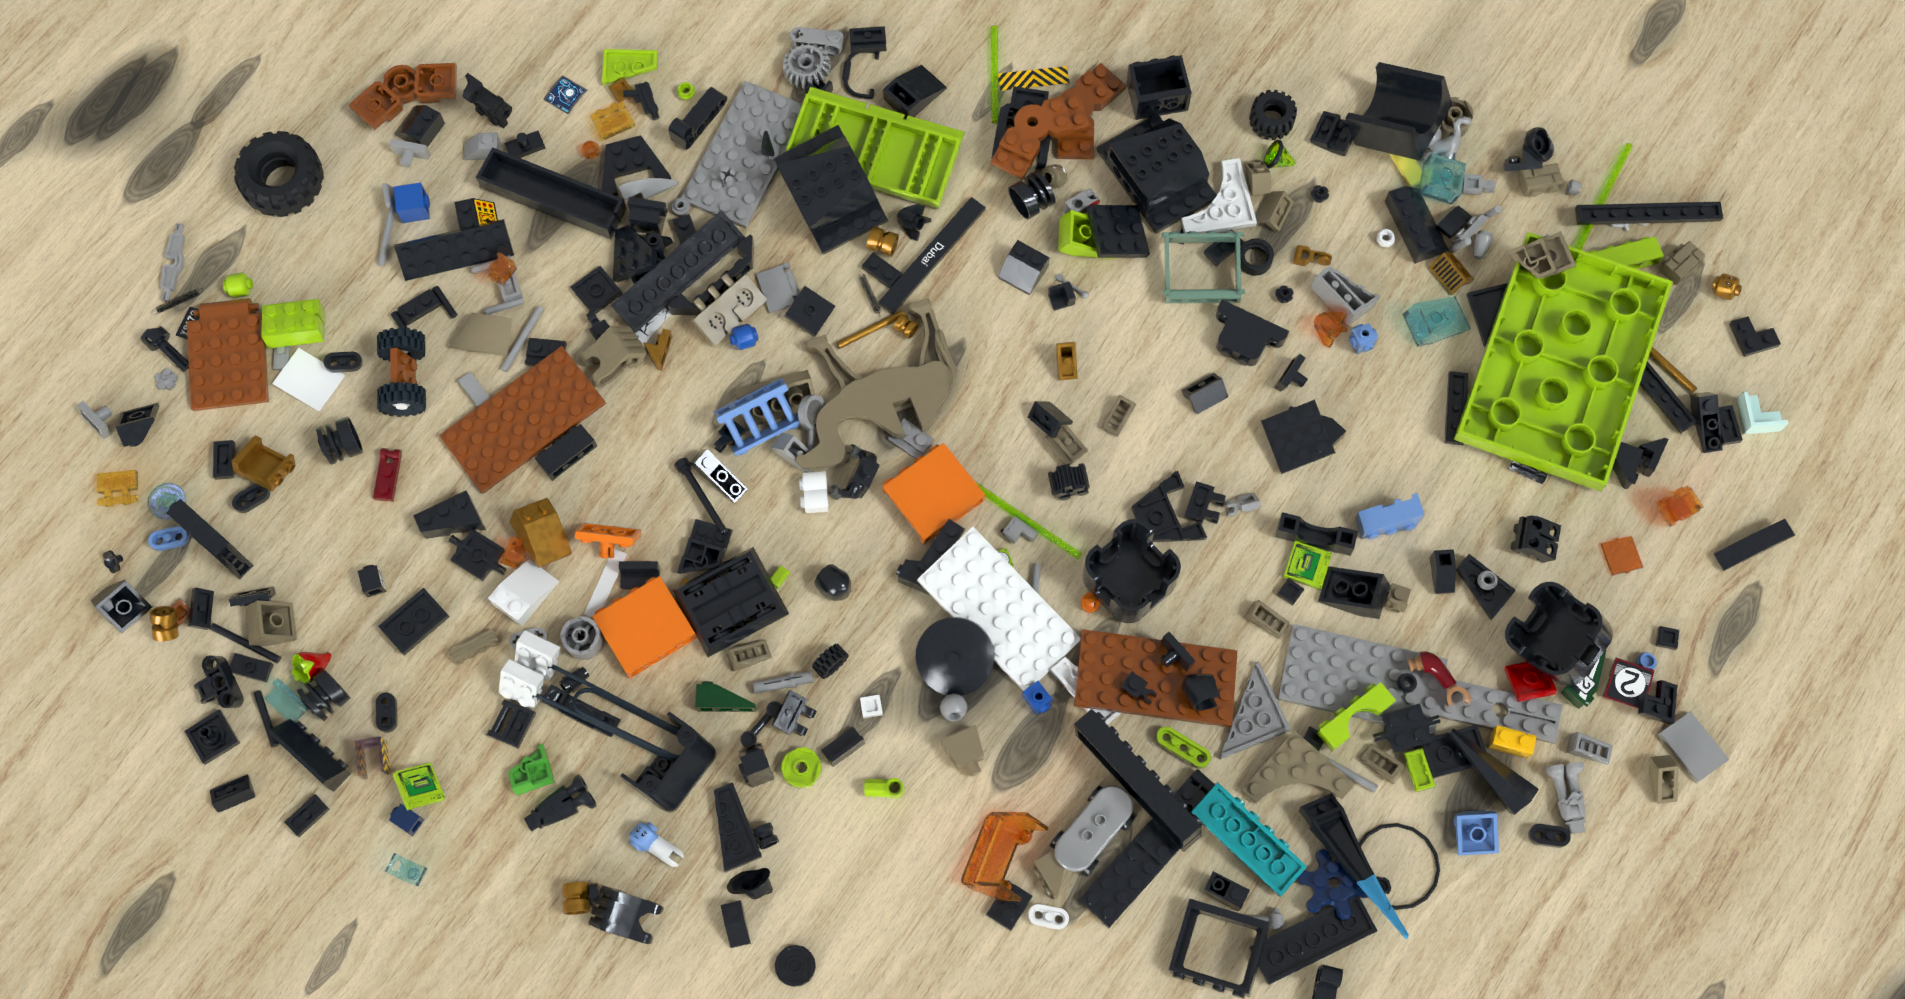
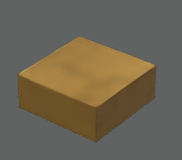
M624 77L609 86V90L619 103L628 98L624 97L623 90H633Z

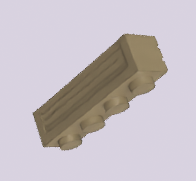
M491 629L448 652L456 665H460L465 660L474 658L476 654L483 653L488 648L497 646L500 640L495 631Z

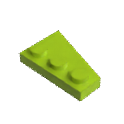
M604 49L602 84L607 85L617 82L623 77L627 79L657 70L658 51Z

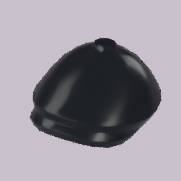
M1541 127L1528 130L1524 138V144L1542 158L1543 162L1549 161L1554 154V145L1547 131Z

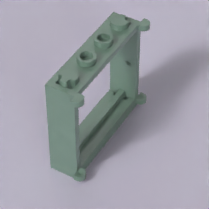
M1177 231L1162 233V237H1165V290L1162 291V295H1165V304L1220 303L1221 299L1229 303H1240L1241 294H1245V289H1241L1240 237H1244V232L1225 231L1224 233H1217L1216 231H1207L1206 233H1198L1197 231H1189L1187 234H1180ZM1235 242L1236 289L1170 290L1169 243Z

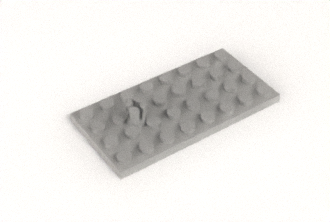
M744 81L680 199L689 202L690 206L714 216L722 210L734 224L747 229L778 171L774 158L785 153L802 104ZM765 131H768L775 152L774 157L762 155L761 145Z

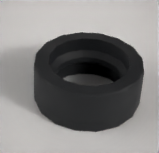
M1259 238L1245 241L1240 248L1241 269L1247 274L1256 276L1266 273L1271 268L1274 259V250L1271 245ZM1249 249L1262 250L1266 254V262L1262 265H1252L1246 261L1245 253Z

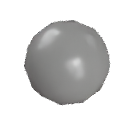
M955 693L946 695L940 705L941 714L949 721L961 720L966 715L968 708L966 700L961 695Z

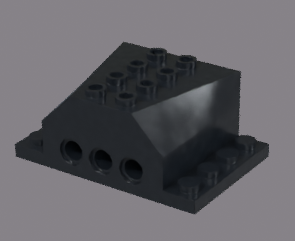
M1157 113L1097 147V152L1133 203L1138 205L1140 213L1155 234L1177 223L1188 214L1196 212L1212 203L1217 196L1208 183L1209 171L1201 150L1183 125L1173 119L1168 118L1163 121Z
M839 125L774 158L823 255L871 231L873 226L878 227L888 222L867 176Z

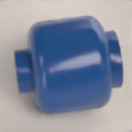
M744 324L734 327L729 338L732 346L735 345L738 350H743L756 345L758 334L755 327H752L750 324Z

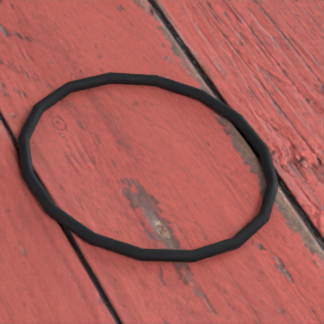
M1399 823L1380 825L1365 834L1359 843L1360 846L1364 844L1370 835L1383 828L1400 827L1413 831L1424 839L1434 854L1437 870L1434 884L1425 897L1410 905H1392L1394 910L1414 908L1426 901L1437 887L1440 874L1438 854L1430 840L1414 827Z

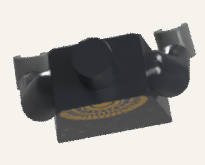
M851 444L850 446L853 447L852 452H847V454L856 459L859 458L845 489L841 490L836 485H832L831 488L834 491L828 492V494L835 500L841 497L862 499L880 466L877 463L876 454Z

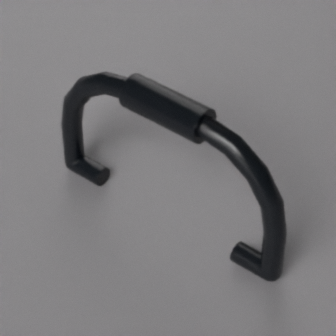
M867 52L875 53L874 59L879 60L880 52ZM859 53L850 54L844 62L842 75L847 92L858 98L873 99L874 89H870L869 94H861L853 91L848 85L851 59Z

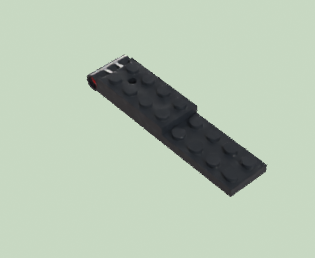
M1197 769L1173 796L1177 800L1181 799L1187 806L1193 809L1215 783ZM1151 819L1079 899V902L1104 925L1110 928L1177 854L1180 848Z

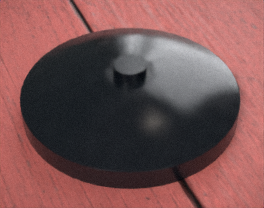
M962 617L941 619L925 630L917 644L916 665L926 684L941 694L949 695L955 693L962 696L972 693L986 682L993 670L995 661L993 643L987 632L972 620Z

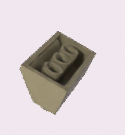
M808 370L735 389L737 399H740L782 378L788 388L784 396L793 415L798 413L801 400L806 395H815ZM774 397L768 400V407L776 423L786 419L778 399ZM814 400L808 406L807 415L818 412V407ZM760 406L750 410L758 429L769 426ZM742 415L746 431L748 432L750 431V429L744 416Z

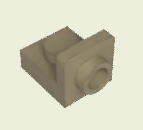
M1392 583L1385 607L1396 613L1404 612L1408 605L1407 601L1411 589Z

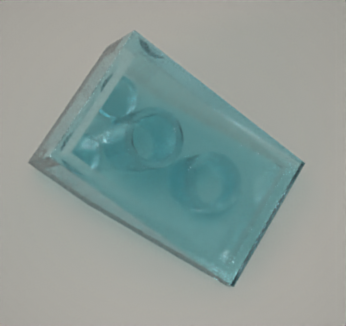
M1456 296L1416 303L1402 314L1417 347L1430 345L1471 329Z

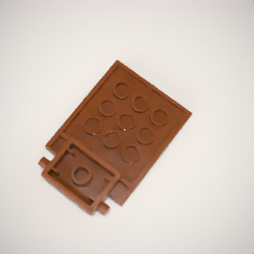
M250 298L200 304L199 310H194L195 318L200 317V320L187 321L191 410L199 411L269 402L266 344L261 337L262 313L253 314V311L260 309L259 303H252Z

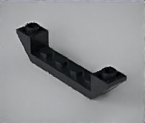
M751 234L746 238H742L737 245L738 254L743 259H739L734 264V267L729 271H725L721 277L727 273L733 282H736L741 276L753 269L754 240ZM720 277L718 281L711 283L707 289L713 285L722 294L729 287ZM706 289L704 293L697 295L693 301L699 297L708 306L715 299ZM682 293L678 297H673L668 304L669 312L672 315H697L701 312L695 303H691Z

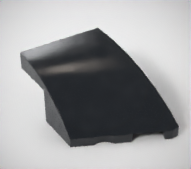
M695 519L691 536L688 538L677 573L682 574L711 569L720 565L733 530L727 528V533L722 535L715 524Z

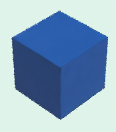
M421 182L394 186L396 212L402 223L430 219V200Z

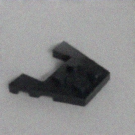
M641 135L606 144L602 191L617 196L619 193L615 178L652 169L654 178L671 179V176Z
M1175 471L1168 479L1161 482L1158 487L1146 494L1131 507L1135 519L1145 522L1154 531L1152 542L1207 539L1201 522L1181 528L1167 494L1184 488L1178 471Z

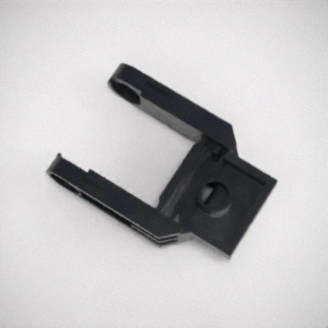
M1013 86L1011 103H1007L1000 108L991 160L1007 131V125L1011 124L1014 126L1016 113L1026 105L1042 106L1043 102L1048 100L1049 91ZM1031 122V123H1029L1028 125L1031 126V127H1034V126H1036L1037 124L1034 123V122ZM1049 134L1040 141L1036 170H1043L1046 167L1051 141Z

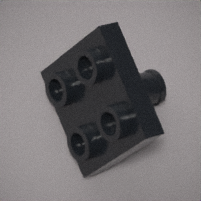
M220 709L185 730L187 737L204 765L240 744Z

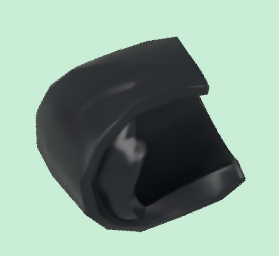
M834 564L824 567L815 579L814 583L819 592L832 601H842L848 598L851 593V580L848 573Z
M1198 673L1189 674L1184 677L1182 690L1195 710L1203 711L1217 707L1214 698H1218L1220 695L1213 674Z

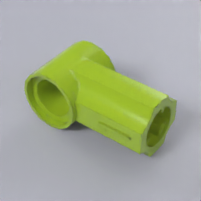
M898 778L865 779L864 792L865 797H891L899 799L904 795L905 787ZM894 784L900 785V790L897 793L890 792V788Z

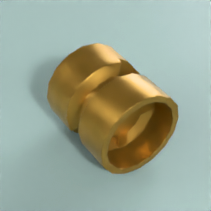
M873 226L866 248L876 252L880 250L882 254L892 257L898 244L899 234L890 231L885 233L884 229Z
M160 606L150 611V620L153 625L151 627L152 637L155 641H170L179 636L178 624L176 623V608Z
M570 882L563 884V897L566 898L563 902V914L579 915L589 913L590 900L587 899L589 883Z

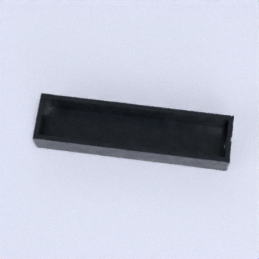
M493 147L476 176L480 188L609 239L613 237L618 227L617 222L621 221L627 210L623 198Z
M1093 709L1089 710L1074 723L1077 738L1174 843L1185 852L1202 837L1201 820L1195 814L1191 815L1186 810L1188 809L1187 805L1181 799L1177 800L1173 796V790L1167 784L1163 785L1159 781V775L1153 769L1150 771L1145 766V760L1140 755L1136 756L1132 752L1133 748L1126 740L1122 741L1118 737V731L1113 726L1109 727L1105 723L1106 719L1100 712L1096 713Z

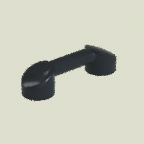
M770 702L766 707L765 715L752 730L746 731L741 735L740 742L744 747L749 748L756 743V736L772 718H775L781 706L779 702Z

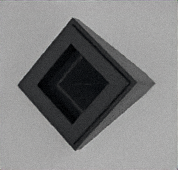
M765 131L761 145L762 155L774 157L775 152L768 131Z

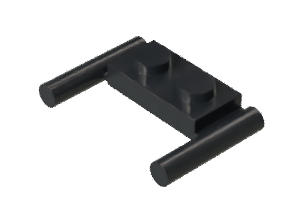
M435 286L432 290L428 289L397 308L398 311L392 312L391 317L398 327L405 329L408 328L407 325L412 324L440 305H443L452 319L457 317L458 314L440 287Z

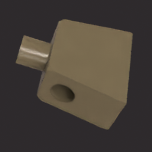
M976 725L941 740L943 749L958 770L967 767L971 777L981 773L977 762L984 759V754Z

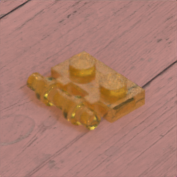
M623 101L617 104L614 102L610 104V107L603 110L598 109L596 113L590 115L592 122L600 120L595 122L594 125L602 141L635 127L628 110L625 109L620 112L621 109L626 108Z
M136 470L97 474V492L104 494V498L97 500L98 506L113 507L115 504L131 505V503L138 502V495H130V491L138 490V472ZM122 492V496L113 497V493Z

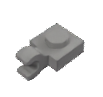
M1464 174L1462 194L1481 195L1482 190L1486 193H1494L1496 181L1483 180V175Z
M1254 492L1237 496L1236 500L1225 502L1227 508L1232 507L1231 510L1226 511L1229 517L1236 515L1239 510L1250 512L1261 507L1260 500Z

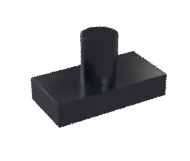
M538 130L527 135L519 133L516 139L504 143L508 153L519 158L545 149Z
M1298 354L1291 360L1274 388L1281 392L1288 387L1291 381L1301 388L1305 385L1308 378L1298 372L1306 359L1303 355Z
M1170 632L1166 633L1160 643L1168 652L1160 658L1161 663L1165 667H1169L1177 660L1187 672L1194 665L1195 659Z

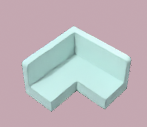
M1743 391L1736 399L1743 434L1779 432L1789 424L1788 420H1782L1780 411L1761 413L1757 395L1749 396L1748 391Z

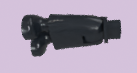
M580 774L574 776L573 782L569 787L566 788L563 785L538 804L534 810H531L530 815L524 818L531 832L537 828L542 829L545 826L579 813L577 807L585 805L590 809L597 807L596 801L587 790L588 787ZM581 792L577 797L572 798V795Z

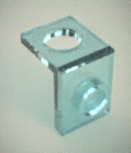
M394 853L385 872L418 887L427 868ZM399 860L401 866L397 871H394L393 865Z

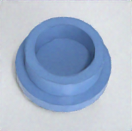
M1644 652L1637 657L1636 664L1654 670L1657 661L1654 655Z

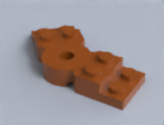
M456 63L419 64L416 70H413L408 65L394 66L385 73L384 83L380 81L374 82L351 102L349 107L372 129L376 130L386 120L391 122L403 111V104L410 103L415 99L421 103H437L439 99L456 98L457 65Z
M1102 63L1091 72L1088 70L1076 81L1075 88L1068 89L1061 94L1063 98L1080 94L1090 129L1057 138V159H1094V119L1091 118L1093 111H1102L1126 89V85Z
M1080 94L1065 98L1063 96L1045 100L1042 106L1026 105L1022 107L1015 115L1014 127L1008 128L990 164L1023 181L1040 151L1039 142L1045 139L1048 134L1056 139L1090 129ZM1031 122H1034V123H1036L1037 125L1034 126V127H1031V126H1029L1028 124L1031 123Z

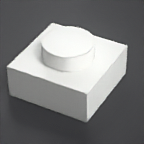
M880 695L860 698L863 719L883 715Z

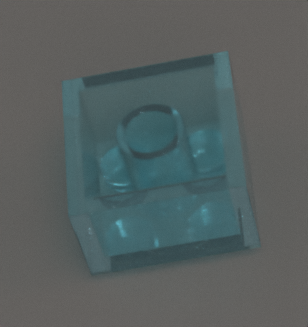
M1431 153L1423 163L1418 195L1453 204L1461 195L1466 163Z

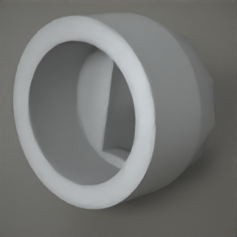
M1571 179L1567 185L1566 193L1571 195L1579 194L1580 191L1578 189L1579 187L1582 188L1581 183Z

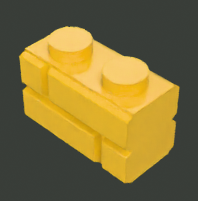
M1496 725L1492 729L1488 748L1528 759L1533 755L1536 735L1525 734V732Z

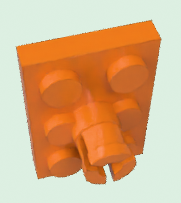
M584 523L575 531V539H581L583 543L600 542L599 557L608 559V556L610 559L614 558L615 544L628 548L633 546L641 537V529Z

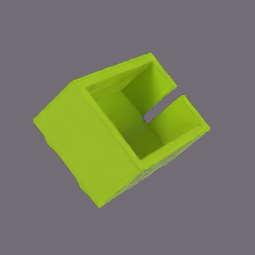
M319 299L262 305L261 337L268 349L324 342L325 328L323 325H325V310Z

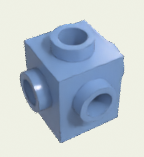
M1370 323L1365 325L1359 324L1352 329L1349 342L1356 354L1368 352L1374 348L1378 335Z

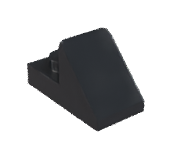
M1523 144V158L1511 156L1505 159L1504 164L1505 171L1543 168V159Z
M1662 438L1638 447L1643 449L1642 455L1646 457L1642 464V467H1644L1642 475L1647 477L1652 475L1669 439Z

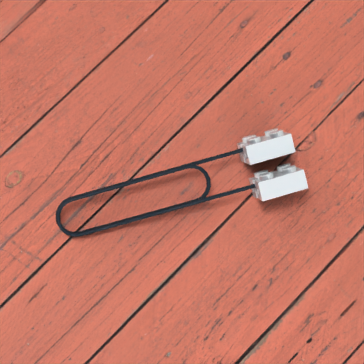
M524 631L517 640L515 662L509 659L501 670L499 694L533 710L539 701L543 700L672 762L678 759L680 755L672 754L582 711L576 705V699L580 694L594 693L676 736L680 730L679 728L558 667V660L556 659L559 656V646L530 632ZM558 671L590 688L581 689L574 695V711L542 695L541 687L543 686L544 679L549 681L553 674Z

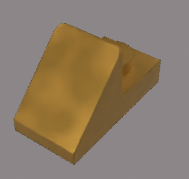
M662 329L661 335L658 334L656 345L643 342L647 353L660 371L663 369L672 340L671 332L667 329Z
M1056 343L1059 381L1078 379L1076 343Z

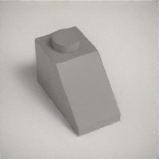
M478 133L467 140L464 146V159L484 160L487 158L492 147L501 150V140L498 133Z
M781 433L771 448L782 459L808 473L810 469H803L796 462V457L798 455H805L810 450L794 435Z

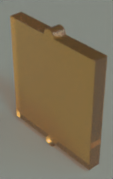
M1632 536L1621 539L1615 538L1613 541L1601 543L1612 576L1621 573L1628 574L1630 571L1643 568Z

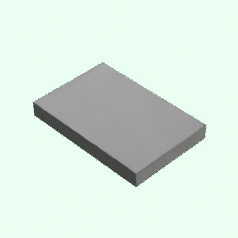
M1691 711L1658 734L1696 783L1729 760Z

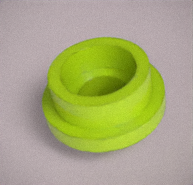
M683 82L678 86L677 94L681 99L689 100L695 95V88L692 84Z

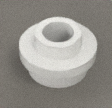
M1389 229L1381 230L1376 237L1377 243L1382 247L1392 246L1395 241L1394 233ZM1386 237L1388 238V241H1385L1382 238Z

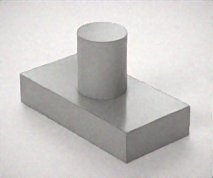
M391 139L389 146L394 154L402 155L400 160L402 166L410 167L413 157L429 160L430 152L426 145Z
M84 401L77 404L79 414L103 439L110 436L108 427L103 422L112 415V412L106 405L94 412Z

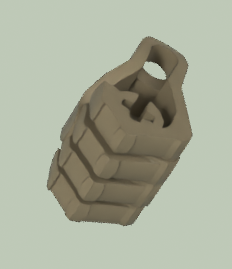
M611 326L594 344L580 354L579 359L581 364L586 367L600 364L599 369L592 374V380L596 386L603 387L616 379L624 371L626 365L636 369L643 363L647 353L642 348V342L638 340V336L633 333L629 326Z

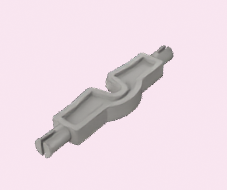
M176 223L174 234H170L165 252V257L175 262L162 267L160 288L163 290L161 300L164 302L170 301L171 291H175L178 275L183 270L185 264L184 255L182 254L185 237L182 234L184 225Z

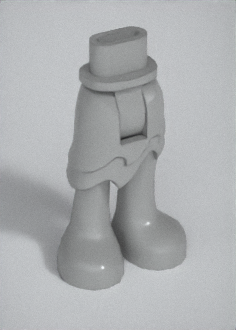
M1583 762L1546 767L1547 774L1553 779L1559 800L1557 802L1562 819L1565 821L1564 825L1568 826L1570 834L1585 832L1584 823H1586V820H1582L1585 818L1583 790L1580 791L1578 775L1584 770ZM1564 771L1569 784L1571 793L1570 795H1567L1564 782Z

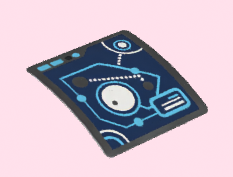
M561 76L546 94L544 101L569 114L587 89L565 76Z

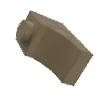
M1670 755L1650 757L1649 775L1653 782L1657 804L1677 802L1679 766Z

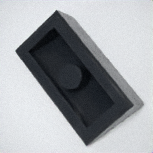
M249 775L210 790L211 802L217 812H222L255 798V792Z

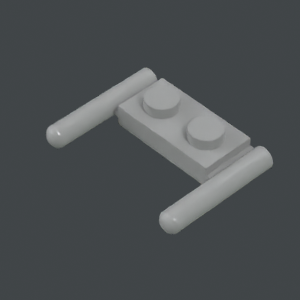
M510 255L471 268L474 274L494 268L504 303L485 308L484 314L490 315L525 304Z

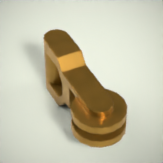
M1297 245L1293 264L1306 266L1313 262L1314 257L1317 256L1316 262L1318 264L1328 266L1331 264L1332 255L1326 252L1310 250L1308 246ZM1303 253L1309 254V258L1306 260L1301 259Z

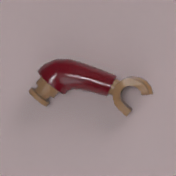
M1421 651L1419 652L1420 656L1414 657L1415 659L1407 658L1411 672H1414V669L1418 671L1424 670V673H1430L1444 689L1448 690L1446 696L1448 706L1453 705L1451 696L1454 692L1462 693L1464 696L1463 702L1468 705L1470 704L1471 696L1469 692L1463 687L1456 686V680L1437 655Z

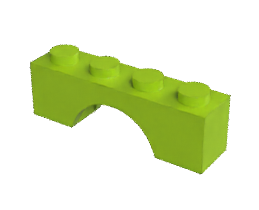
M1381 682L1377 685L1372 683L1365 689V695L1362 697L1357 695L1349 702L1351 706L1347 709L1344 707L1340 708L1334 713L1336 717L1333 720L1329 721L1326 719L1319 725L1320 730L1317 734L1331 752L1350 738L1348 724L1352 715L1366 711L1378 716L1396 701Z

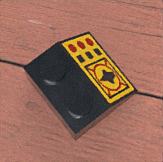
M475 198L454 202L460 229L498 220L494 202Z

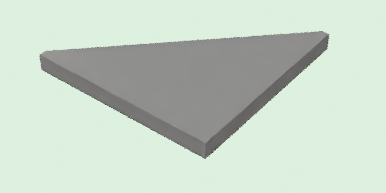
M1259 661L1255 663L1219 756L1220 760L1291 730Z

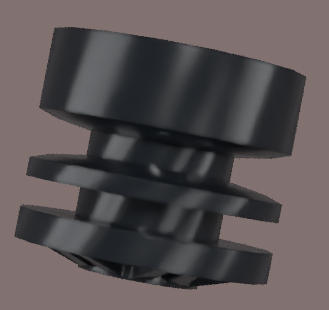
M1034 171L1030 176L1024 177V182L1020 180L1008 187V192L1014 206L1027 220L1039 214L1040 209L1045 210L1048 206L1055 204L1056 201L1048 181L1038 171Z
M348 416L335 421L337 430H334L330 424L325 425L326 432L322 426L316 428L320 449L331 465L337 463L336 456L340 461L344 460L343 451H346L350 458L363 453L356 429Z
M322 668L313 676L317 685L313 687L310 683L306 682L304 685L309 692L306 693L300 687L297 693L311 713L325 721L328 717L324 713V709L333 714L334 710L330 705L334 702L337 706L342 707L351 698L335 679Z

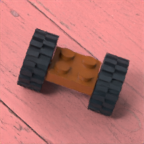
M398 327V329H385L377 335V355L382 360H389L390 385L384 384L377 389V409L385 415L408 417L409 415L416 416L417 413L421 414L426 410V389L421 385L418 386L416 380V359L421 360L426 354L425 335L421 331L417 332L416 329L410 330V328L402 329V327Z

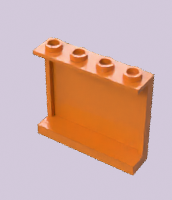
M944 443L933 446L929 450L930 453L926 456L918 457L909 468L908 466L900 470L898 476L887 479L883 483L884 486H882L883 493L887 494L919 534V539L924 545L939 534L948 519L956 522L985 501L984 492Z
M660 576L650 578L642 587L633 588L627 596L616 598L610 606L598 609L595 615L592 616L629 679L697 639L694 630Z

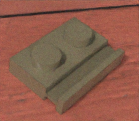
M1068 425L1061 426L1056 438H1051L1048 435L1042 438L1064 465H1071L1088 452L1087 448Z

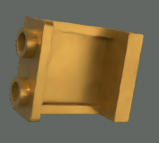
M256 435L232 460L234 473L272 492L283 483L284 478L289 473H292L296 466L293 454L290 453L286 457L264 446L262 438Z

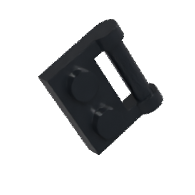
M504 699L501 704L503 707L492 729L488 730L486 735L519 749L536 712ZM509 710H514L503 733H498Z

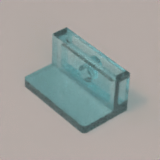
M276 678L272 682L276 688L265 699L286 720L292 719L296 722L308 708L284 682Z

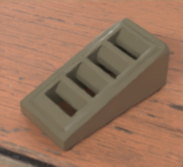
M1119 395L1101 428L1118 437L1133 412L1136 403ZM1122 403L1129 407L1128 411L1120 407L1119 404ZM1117 409L1125 413L1126 415L1123 417L1117 414L1115 411ZM1112 416H1115L1118 419L1122 420V422L1118 423L1117 421L1111 418ZM1111 422L1112 424L1118 426V429L1116 430L1108 426L1107 424Z
M1260 600L1254 601L1244 616L1247 620L1278 639L1290 623ZM1257 609H1258V610H1260V611H1259V613H1258L1257 616H1256V615H1255V612H1256ZM1263 614H1267L1264 620H1262ZM1272 617L1273 621L1270 625H1268L1267 623ZM1277 622H1280L1281 624L1279 625L1278 629L1275 630V625L1277 624Z
M766 639L732 648L727 652L733 672L772 658ZM758 647H761V650L763 652V655L761 656L759 654ZM750 650H753V651H754V654H755V657H754V658L752 657V654H751ZM742 653H746L747 660L744 659ZM736 655H738L740 662H737Z
M1370 743L1359 758L1360 761L1392 784L1396 783L1405 770L1403 763ZM1375 752L1374 758L1371 761L1368 760L1371 754ZM1381 756L1383 759L1378 765H1376L1375 763ZM1388 761L1390 764L1385 770L1382 769ZM1393 767H1396V770L1391 775L1390 771L1393 769Z

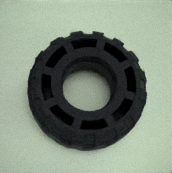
M277 131L275 134L272 132L263 133V136L251 139L247 147L243 146L239 153L240 158L236 159L234 179L238 190L247 203L255 210L261 211L262 214L269 216L276 214L278 217L288 216V213L292 212L297 214L302 211L303 207L306 205L309 207L314 202V196H318L322 188L321 183L324 179L322 163L312 146L296 134H289V132ZM283 166L295 168L294 175L287 183L280 186L266 185L268 176L275 169Z

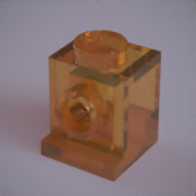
M498 252V259L491 263L488 270L490 274L487 277L492 282H499L504 286L517 270V267L513 260Z
M511 536L500 562L515 569L520 567L527 551L519 537Z

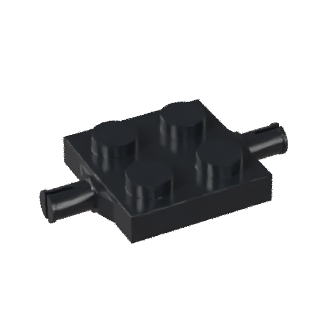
M474 529L463 540L454 535L449 538V542L457 546L456 552L450 561L482 582L493 569L501 575L505 574L504 572H506L507 568L498 562L506 550Z
M1419 703L1382 714L1384 731L1373 734L1375 742L1387 739L1394 754L1433 742L1429 728L1431 725L1441 722L1438 719V715L1426 718Z

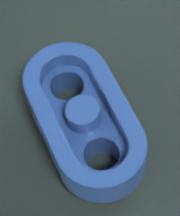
M180 526L162 529L151 533L148 543L156 551L182 547L189 541V533ZM180 535H182V539H181V540H177V538H178Z

